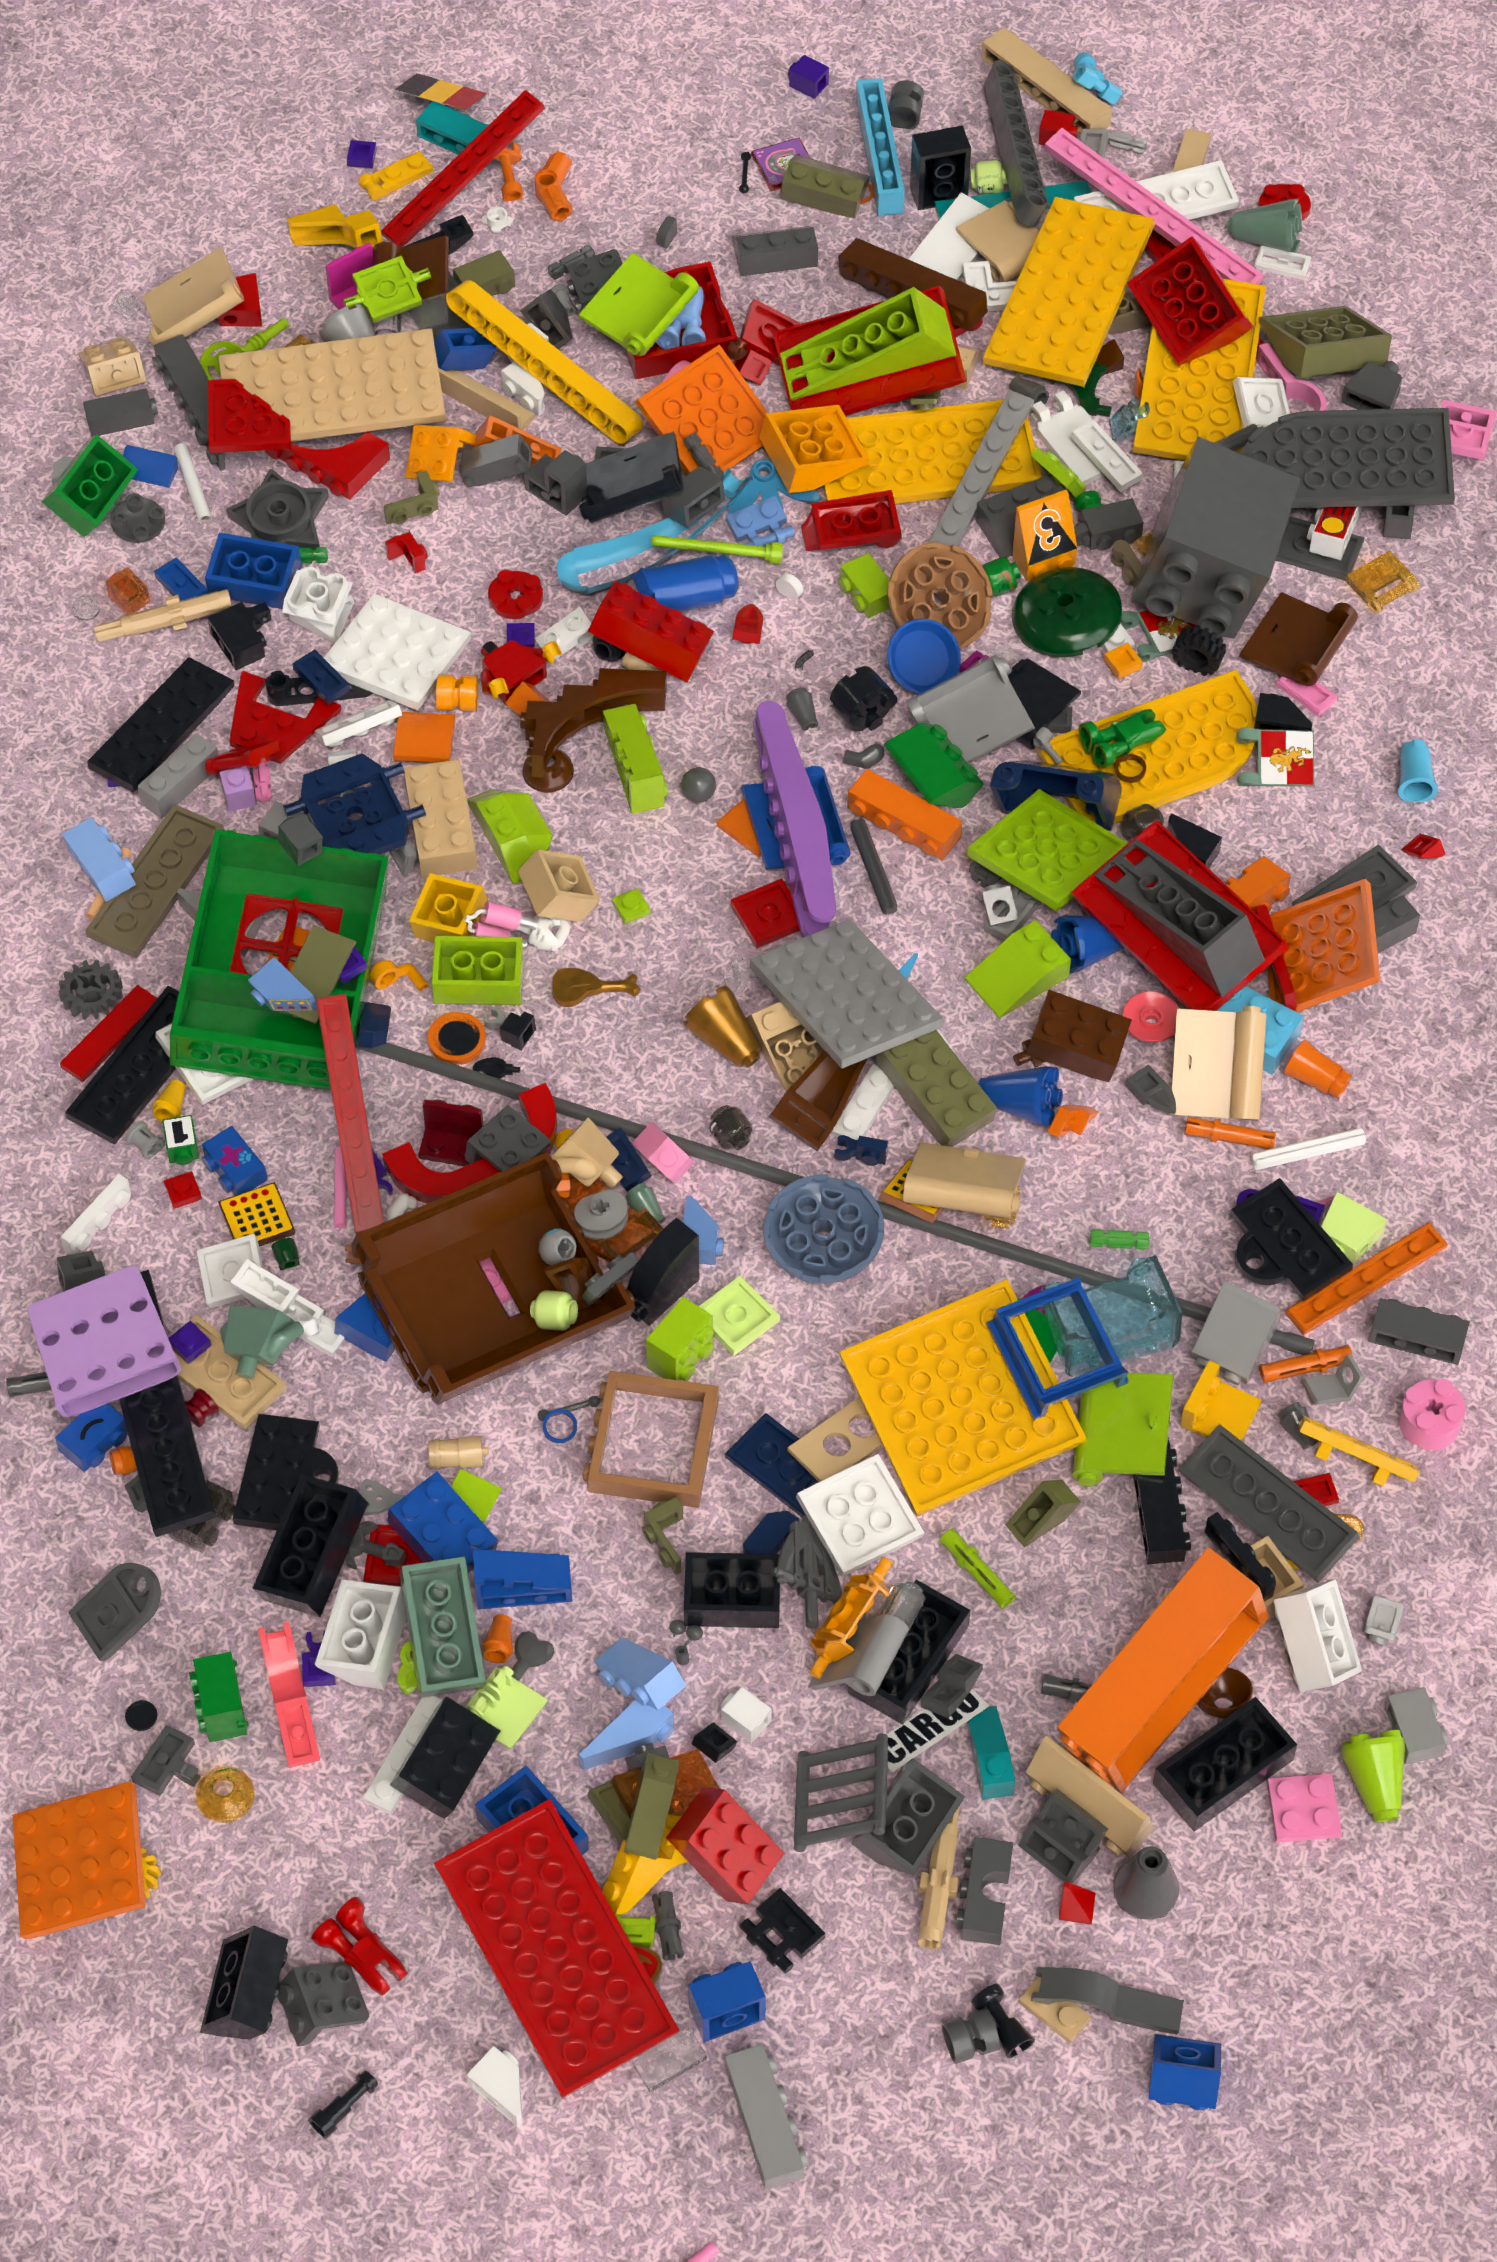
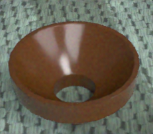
M556 749L551 757L556 763L546 767L543 778L532 777V766H527L525 759L523 778L528 786L539 792L550 793L559 791L571 782L574 775V767L570 757L565 752Z
M1227 1667L1197 1705L1211 1716L1226 1718L1252 1700V1683L1244 1673ZM1220 1698H1226L1232 1702V1705L1228 1708H1219L1214 1703Z

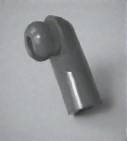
M873 744L860 753L846 750L843 763L864 769L871 768L883 759L884 748L880 744Z

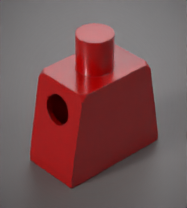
M256 273L235 277L244 296V301L219 316V325L262 327Z

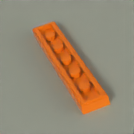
M1428 1222L1356 1266L1352 1271L1303 1302L1301 1300L1285 1310V1314L1304 1336L1447 1248L1448 1243Z

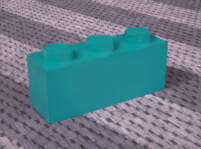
M432 101L416 119L417 137L457 155L488 126V124H484L435 101Z

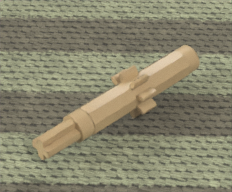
M228 589L181 601L179 595L166 598V605L120 617L119 620L94 626L95 635L98 642L123 635L125 637L170 625H173L174 631L187 628L186 621L223 611L231 607L232 602Z
M960 1806L932 1848L929 1873L921 1872L918 1894H925L918 1945L929 1950L941 1947L948 1899L955 1900L957 1897L959 1878L952 1877L959 1835L957 1822Z

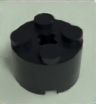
M862 666L854 669L856 671L855 675L850 678L845 675L835 685L830 695V700L833 702L831 707L852 730L863 731L868 728L872 731L882 725L883 718L895 706L898 698L871 667Z

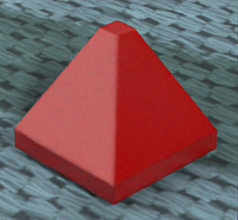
M1421 833L1401 849L1404 853L1421 859L1443 857L1445 855L1441 839Z
M1064 1882L1059 1920L1092 1925L1096 1893L1072 1883Z

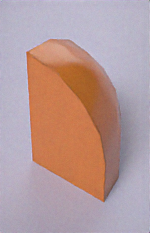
M522 681L505 703L521 716V712H526L527 701L549 700L534 685Z

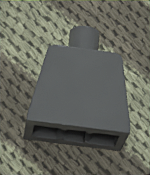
M1386 361L1383 366L1373 362L1367 363L1344 386L1341 403L1357 410L1393 409L1400 393L1403 378L1397 373L1399 371L1398 365L1393 361Z

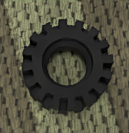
M1192 625L1187 626V628L1181 630L1171 651V654H1173L1172 658L1174 661H1178L1177 665L1179 667L1184 665L1186 667L1185 670H1193L1194 673L1201 672L1203 676H1207L1208 673L1212 675L1218 670L1226 653V644H1222L1224 640L1221 637L1216 638L1217 633L1214 631L1209 633V628L1205 627L1204 630H1201L1199 625H1195L1194 629Z

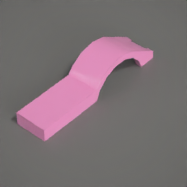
M1268 342L1259 345L1257 363L1268 378L1282 379L1286 399L1303 400L1311 405L1315 411L1326 410V399L1317 386L1303 379H1296L1290 370L1285 368L1281 359Z

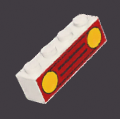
M1318 507L1315 515L1316 524L1311 523L1307 539L1311 540L1309 552L1341 560L1363 507Z

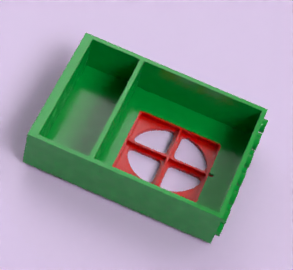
M215 829L170 1031V1066L331 1091L320 1020H318L317 1024H314L304 1019L293 1017V1015L283 1011H272L266 1004L260 1006L250 995L252 988L248 979L253 975H249L244 968L240 953L243 949L276 953L279 956L278 961L287 969L289 959L293 956L298 957L303 947L293 943L297 919L300 913L311 914L322 923L326 930L356 941L354 947L366 961L368 968L345 984L339 978L330 995L331 997L346 994L356 1047L387 890L388 857L377 853H362L347 848L337 849L322 846V853L297 866L278 843V839L267 838L263 835L242 834L232 830L223 831ZM275 909H284L288 912L283 939L280 942L253 939L245 936L248 926L261 915Z

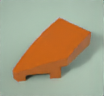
M1081 1105L1060 1106L1047 1132L1057 1138L1066 1135L1070 1130L1081 1135L1089 1120L1095 1118L1099 1111L1092 1107Z

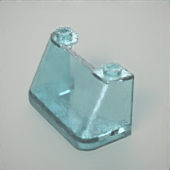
M1156 1255L1134 1260L1127 1270L1126 1278L1084 1289L1121 1363L1171 1349L1179 1343L1182 1310ZM1050 1283L1047 1286L1042 1287L1041 1292L1063 1283ZM1071 1296L1044 1305L1060 1361L1066 1375L1073 1377L1106 1366Z

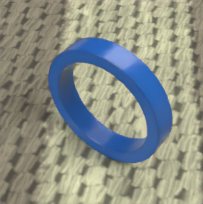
M565 1409L552 1410L543 1420V1433L548 1440L554 1443L568 1442L577 1432L576 1418ZM555 1414H564L573 1422L574 1429L572 1433L564 1439L552 1437L546 1429L548 1419Z

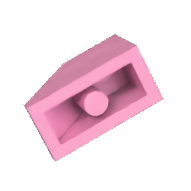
M653 1122L632 1142L653 1165L674 1183L695 1163L685 1151Z

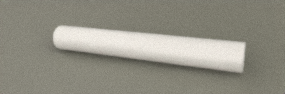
M184 443L177 444L174 447V451L198 521L202 524L201 518L208 516L209 521H212V516L187 445Z

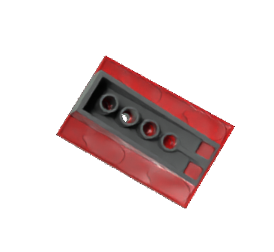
M1157 819L1071 891L1073 898L1080 906L1100 923L1117 942L1140 961L1145 969L1169 989L1171 994L1188 1009L1217 1011L1235 993L1237 994L1256 975H1259L1278 956L1280 957L1289 949L1287 942Z

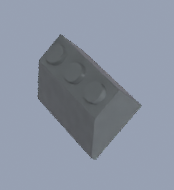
M805 226L732 236L740 276L818 266V244L814 227Z
M1051 475L977 502L976 522L999 557H1010L1013 555L1016 507L1061 491Z
M912 1758L901 1767L887 1789L885 1833L883 1835H876L873 1832L856 1835L851 1844L876 1863L913 1876L965 1796ZM873 1811L868 1817V1819L873 1818Z

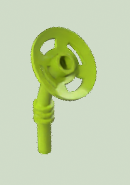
M285 318L280 319L262 333L257 332L247 339L246 344L242 347L230 341H219L211 344L203 352L200 360L208 380H215L208 366H215L216 372L221 376L218 359L220 355L259 351L263 346L268 345L269 340L289 327L288 321ZM226 347V350L218 352L214 357L210 356L216 349Z

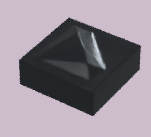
M713 1722L695 1735L691 1744L716 1763L730 1753L738 1741Z

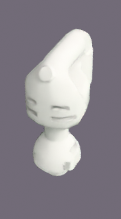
M539 917L536 930L519 926L517 930L530 935L528 938L530 945H534L543 951H557L569 935L570 925L567 920ZM552 927L558 928V931L556 932L555 936L550 931Z

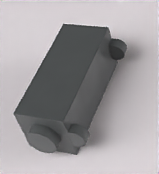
M147 388L83 402L91 437L96 434L101 436L155 424L153 415L158 414L155 398L149 399Z
M518 433L462 451L461 463L459 465L460 474L464 478L465 485L469 488L472 486L479 487L530 471L532 449Z

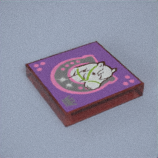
M800 137L751 151V157L770 192L782 189V180L792 157L797 154L810 158Z

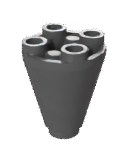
M1149 1846L1141 1849L1119 1869L1114 1880V1895L1118 1906L1127 1914L1138 1919L1154 1920L1165 1917L1174 1908L1179 1896V1881L1166 1854L1157 1847Z

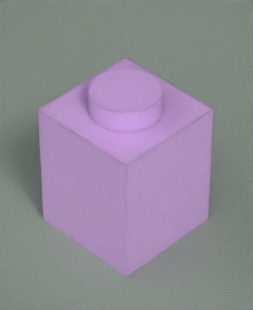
M244 766L219 772L228 812L256 806L254 788L247 767Z

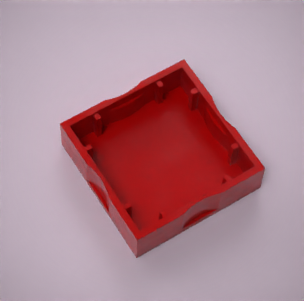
M710 261L664 272L673 279L681 272L687 273L697 281L699 287H702L704 303L701 311L702 324L700 328L705 333L706 341L682 346V335L685 329H681L680 347L664 350L655 342L644 356L633 355L625 348L635 380L669 373L678 362L685 360L692 363L718 345L722 347L728 356L727 348L730 341L736 343L738 337L730 314L721 300L720 287Z

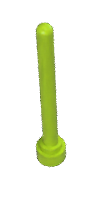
M657 535L651 538V544L656 547L763 557V560L768 561L769 564L780 565L782 559L783 545L780 542H770V544H765V546Z

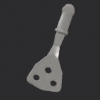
M370 1479L363 1480L359 1489V1493L368 1502L369 1506L366 1508L363 1516L379 1515L389 1510L390 1507L405 1496L394 1494L383 1484ZM380 1497L382 1500L377 1501L376 1498Z

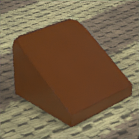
M1113 339L1101 347L1096 360L1101 366H1107L1106 374L1122 370L1124 355L1116 340Z

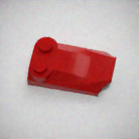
M892 490L811 503L812 508L809 516L801 525L806 551L872 543L882 548H890L902 539Z

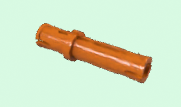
M1191 1116L1187 1117L1184 1135L1211 1139L1210 1142L1214 1143L1220 1140L1264 1149L1274 1148L1276 1132L1274 1131L1270 1132L1220 1123L1221 1119L1209 1121Z
M1349 1344L1328 1350L1319 1348L1315 1349L1314 1353L1260 1364L1259 1372L1264 1384L1310 1372L1319 1371L1324 1373L1329 1368L1340 1366L1346 1355L1351 1354L1353 1357Z

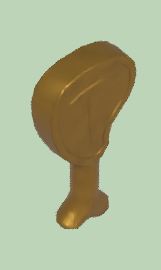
M563 968L554 974L552 980L554 1000L562 1007L576 1006L586 997L603 992H627L632 996H637L641 989L636 984L638 978L634 973L624 980L602 981L589 971L578 968Z

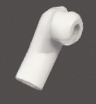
M408 1193L398 1195L387 1209V1221L403 1215L405 1211L410 1212L417 1206L416 1198L409 1196Z

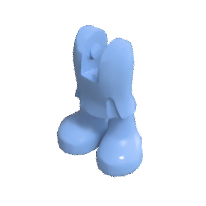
M699 287L698 293L656 341L662 349L680 347L681 329H685L682 335V346L706 341L705 333L700 328L702 324L701 311L704 303L702 287Z

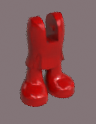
M353 1897L340 1908L336 1915V1921L332 1918L325 1920L313 1932L311 1939L320 1947L331 1948L344 1958V1963L352 1966L372 1990L383 1996L390 1990V1987L375 1967L382 1963L398 1981H401L408 1973L398 1957L380 1941L377 1933H372L363 1921L365 1906L358 1897ZM339 1925L358 1941L354 1946L345 1937Z

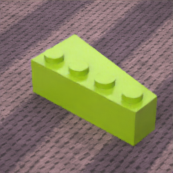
M636 704L603 710V727L631 814L664 807V797L668 796V788L658 757H656L652 738L646 732L647 726L644 714H639Z

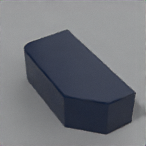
M364 1002L358 1046L374 1048L386 1044L391 1013L390 1006Z
M789 1511L767 1513L743 1543V1553L777 1554L789 1535L790 1524L795 1520L799 1522V1518Z

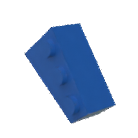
M473 1549L478 1610L573 1602L569 1555Z

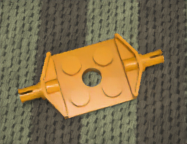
M881 1557L875 1569L868 1571L867 1574L852 1575L849 1583H846L842 1596L832 1607L826 1621L821 1628H817L815 1631V1637L810 1640V1644L815 1649V1655L818 1658L808 1671L814 1678L820 1679L829 1664L840 1660L855 1650L846 1643V1640L855 1634L858 1628V1621L874 1604L876 1593H882L886 1597L890 1595L886 1584L883 1582L885 1575L893 1565V1562L888 1558Z

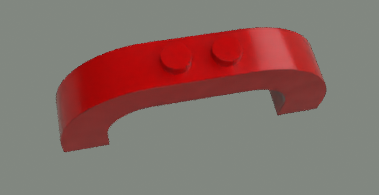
M545 1082L519 1094V1104L527 1121L551 1140L550 1146L541 1154L551 1152L557 1134L556 1107L553 1096ZM410 1142L382 1153L384 1166L397 1188L403 1193H408L409 1196H414L417 1201L426 1204L500 1173L499 1170L484 1158L452 1172L432 1171L418 1160Z

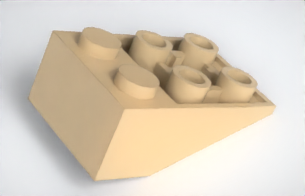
M781 1001L746 1017L761 1047L760 1052L786 1092L825 1051Z

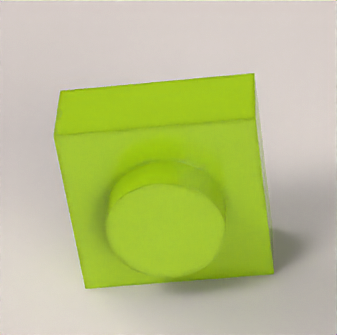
M638 888L612 898V904L624 924L651 914L650 907Z

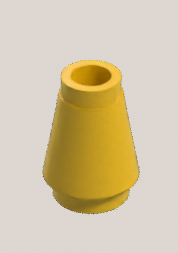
M171 1080L153 1103V1116L158 1121L162 1122L163 1119L180 1117L186 1090L183 1082Z

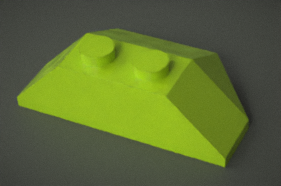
M490 789L467 798V803L510 881L512 884L521 882L518 870L537 849L548 851L553 839L551 831L530 794Z

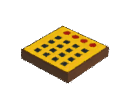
M275 1182L218 1201L233 1240L255 1234L260 1247L295 1235V1229Z

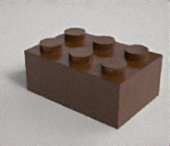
M1049 989L1025 1054L1097 1080L1110 1082L1117 1067L1132 1019Z

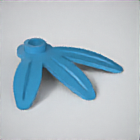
M761 459L752 465L750 471L752 481L746 485L733 501L728 514L753 505L759 494H761L762 501L776 496L783 509L777 490L794 500L808 503L819 502L821 496L815 490L788 493L773 463L767 459ZM761 471H766L769 475L763 477L760 476L759 473Z

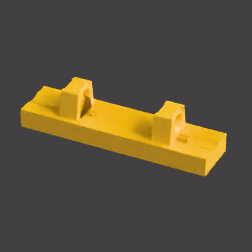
M1303 1415L1299 1423V1432L1319 1440L1314 1452L1316 1457L1327 1461L1333 1447L1369 1462L1376 1466L1371 1479H1373L1374 1483L1381 1486L1385 1485L1390 1473L1411 1482H1415L1419 1474L1417 1465Z

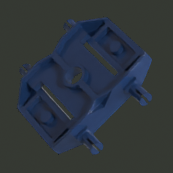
M362 753L304 774L301 798L298 801L283 805L287 817L301 811L307 815L309 821L323 837L322 846L337 849L347 848L362 853L383 854L406 845L409 834L408 826H411V821L426 816L422 804L409 810H403L390 785L389 778L405 773L401 762L385 768ZM369 782L371 783V786L369 787H360L356 789L353 793L347 794L342 797H333L328 802L320 805L318 803V801L343 793L345 791L351 790L353 788L359 787ZM352 813H360L363 815L358 820H351L348 818Z

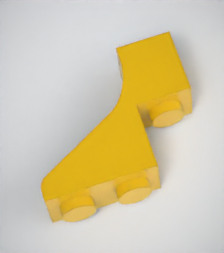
M333 204L286 219L291 241L296 246L345 244L357 248L366 243H370L374 247L375 244L383 242L379 222L370 210L344 217L338 206Z
M667 1816L656 1860L624 1852L626 1840H623L602 1891L615 1914L622 1915L628 1913L667 1871L677 1865L688 1863L666 1839L681 1816Z

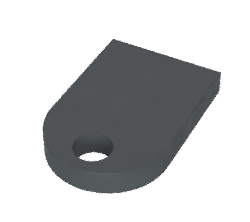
M136 1563L120 1564L112 1569L68 1612L100 1661L111 1658L154 1616L161 1599L159 1580L155 1573L144 1565ZM144 1576L146 1580L145 1589L141 1593H139L137 1590L138 1580Z

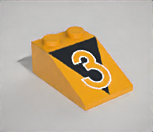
M1067 490L1016 507L1012 559L1016 562L1027 582L1047 571L1072 567L1076 564L1077 542Z

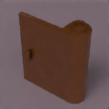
M1281 592L1240 652L1239 657L1301 685L1313 686L1317 683L1357 622L1358 614L1347 603L1335 604L1328 613Z

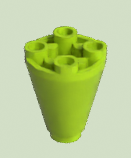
M1400 1730L1385 1731L1381 1733V1737L1370 1739L1369 1734L1351 1736L1350 1741L1342 1743L1340 1748L1341 1756L1368 1814L1373 1815L1374 1823L1399 1819L1398 1811L1401 1810L1405 1752L1404 1737H1401Z

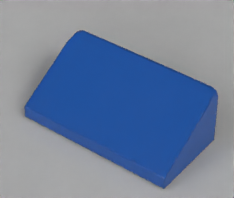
M126 445L123 457L139 469L132 480L170 488L178 470V462L175 455Z

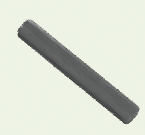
M862 818L853 820L850 829L882 913L885 915L897 911V902L867 824Z

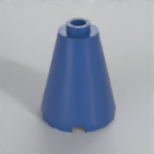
M1064 915L1054 921V923L1058 924L1057 929L1052 930L1051 937L1071 958V974L1079 972L1124 948L1092 916Z

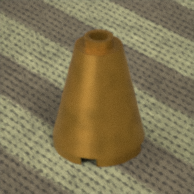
M724 985L715 990L718 993L715 997L710 998L707 995L687 1013L685 1018L688 1021H683V1024L738 1067L745 1065L749 1068L760 1059L758 1053L761 1051V1047L734 993L729 986Z

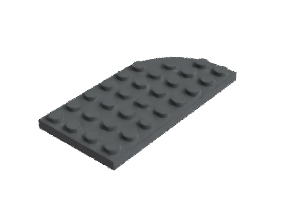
M1449 408L1323 410L1291 413L1278 417V421L1265 428L1261 426L1248 438L1247 443L1239 452L1242 455L1301 478L1292 508L1454 505L1455 501Z

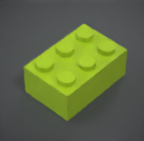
M435 936L432 972L434 1004L521 1005L524 964L523 937Z

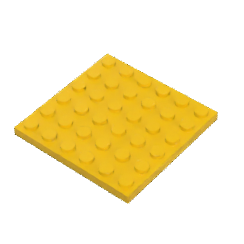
M1008 1279L839 1352L842 1362L917 1517L1078 1447L1087 1441L1067 1399L1050 1405L1044 1417L1033 1420L986 1324L993 1320L996 1309L1018 1301ZM1025 1313L1010 1318L1044 1390L1059 1384Z

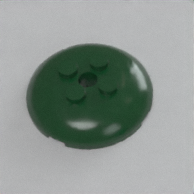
M1078 567L1057 568L1033 578L1020 590L1012 608L1013 627L1020 636L1021 642L1035 652L1052 657L1078 656L1083 654V650L1095 645L1097 647L1102 646L1114 635L1122 618V602L1114 585L1103 575Z

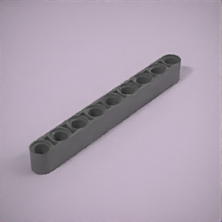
M996 61L993 63L986 78L984 89L1016 217L1024 225L1036 226L1048 200L1014 69L1006 62Z

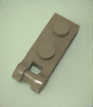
M1117 540L1113 543L1111 562L1113 565L1121 567V574L1125 584H1132L1135 588L1142 564L1126 541Z

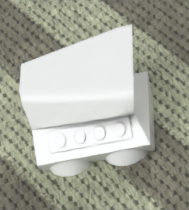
M305 567L297 570L284 598L282 613L289 614L290 621L336 643L354 605L353 597L348 595L353 583L348 582L339 573H332L328 576L320 575V572L314 567Z

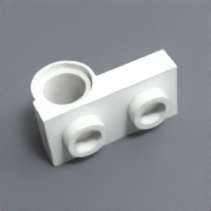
M578 607L536 637L535 640L541 648L545 644L555 641L562 653L565 654L574 646L580 649L582 645L588 642L592 644L594 635L587 632L591 621L582 608ZM556 655L554 658L557 659L562 655Z

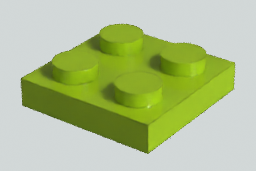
M1037 447L1030 454L1039 466L1075 499L1085 492L1084 489L1087 486L1069 467H1065L1051 451L1048 450L1044 453Z

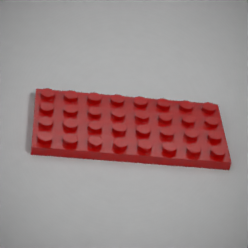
M551 1799L434 1863L562 2099L680 2032Z

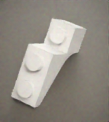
M531 322L527 324L549 342V337ZM508 356L512 363L501 371L503 391L510 397H516L522 407L529 411L532 410L540 416L545 411L543 402L544 390L541 382Z

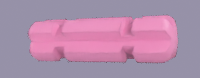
M268 762L259 764L258 767L252 768L255 799L261 802H266L272 798Z

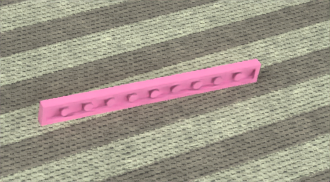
M1063 128L1045 143L1044 150L1127 211L1132 214L1154 218L1155 226L1153 230L1175 246L1180 245L1193 236L1202 246L1223 279L1260 284L1263 281L1264 274Z

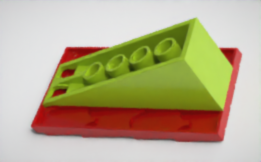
M940 286L922 291L912 287L886 301L772 332L791 410L839 405L844 415L848 416L886 403H895L924 393L930 394L967 382L944 289Z

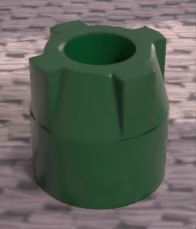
M283 1238L272 1244L271 1248L281 1271L300 1265L298 1249L293 1238Z

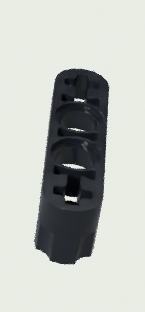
M274 671L265 679L267 698L272 705L289 706L315 703L319 697L315 692L309 695H304L300 692L304 687H309L301 677L290 678L289 675H285L282 671ZM351 684L350 691L336 700L365 698L372 695L373 692ZM291 688L295 689V695H292Z

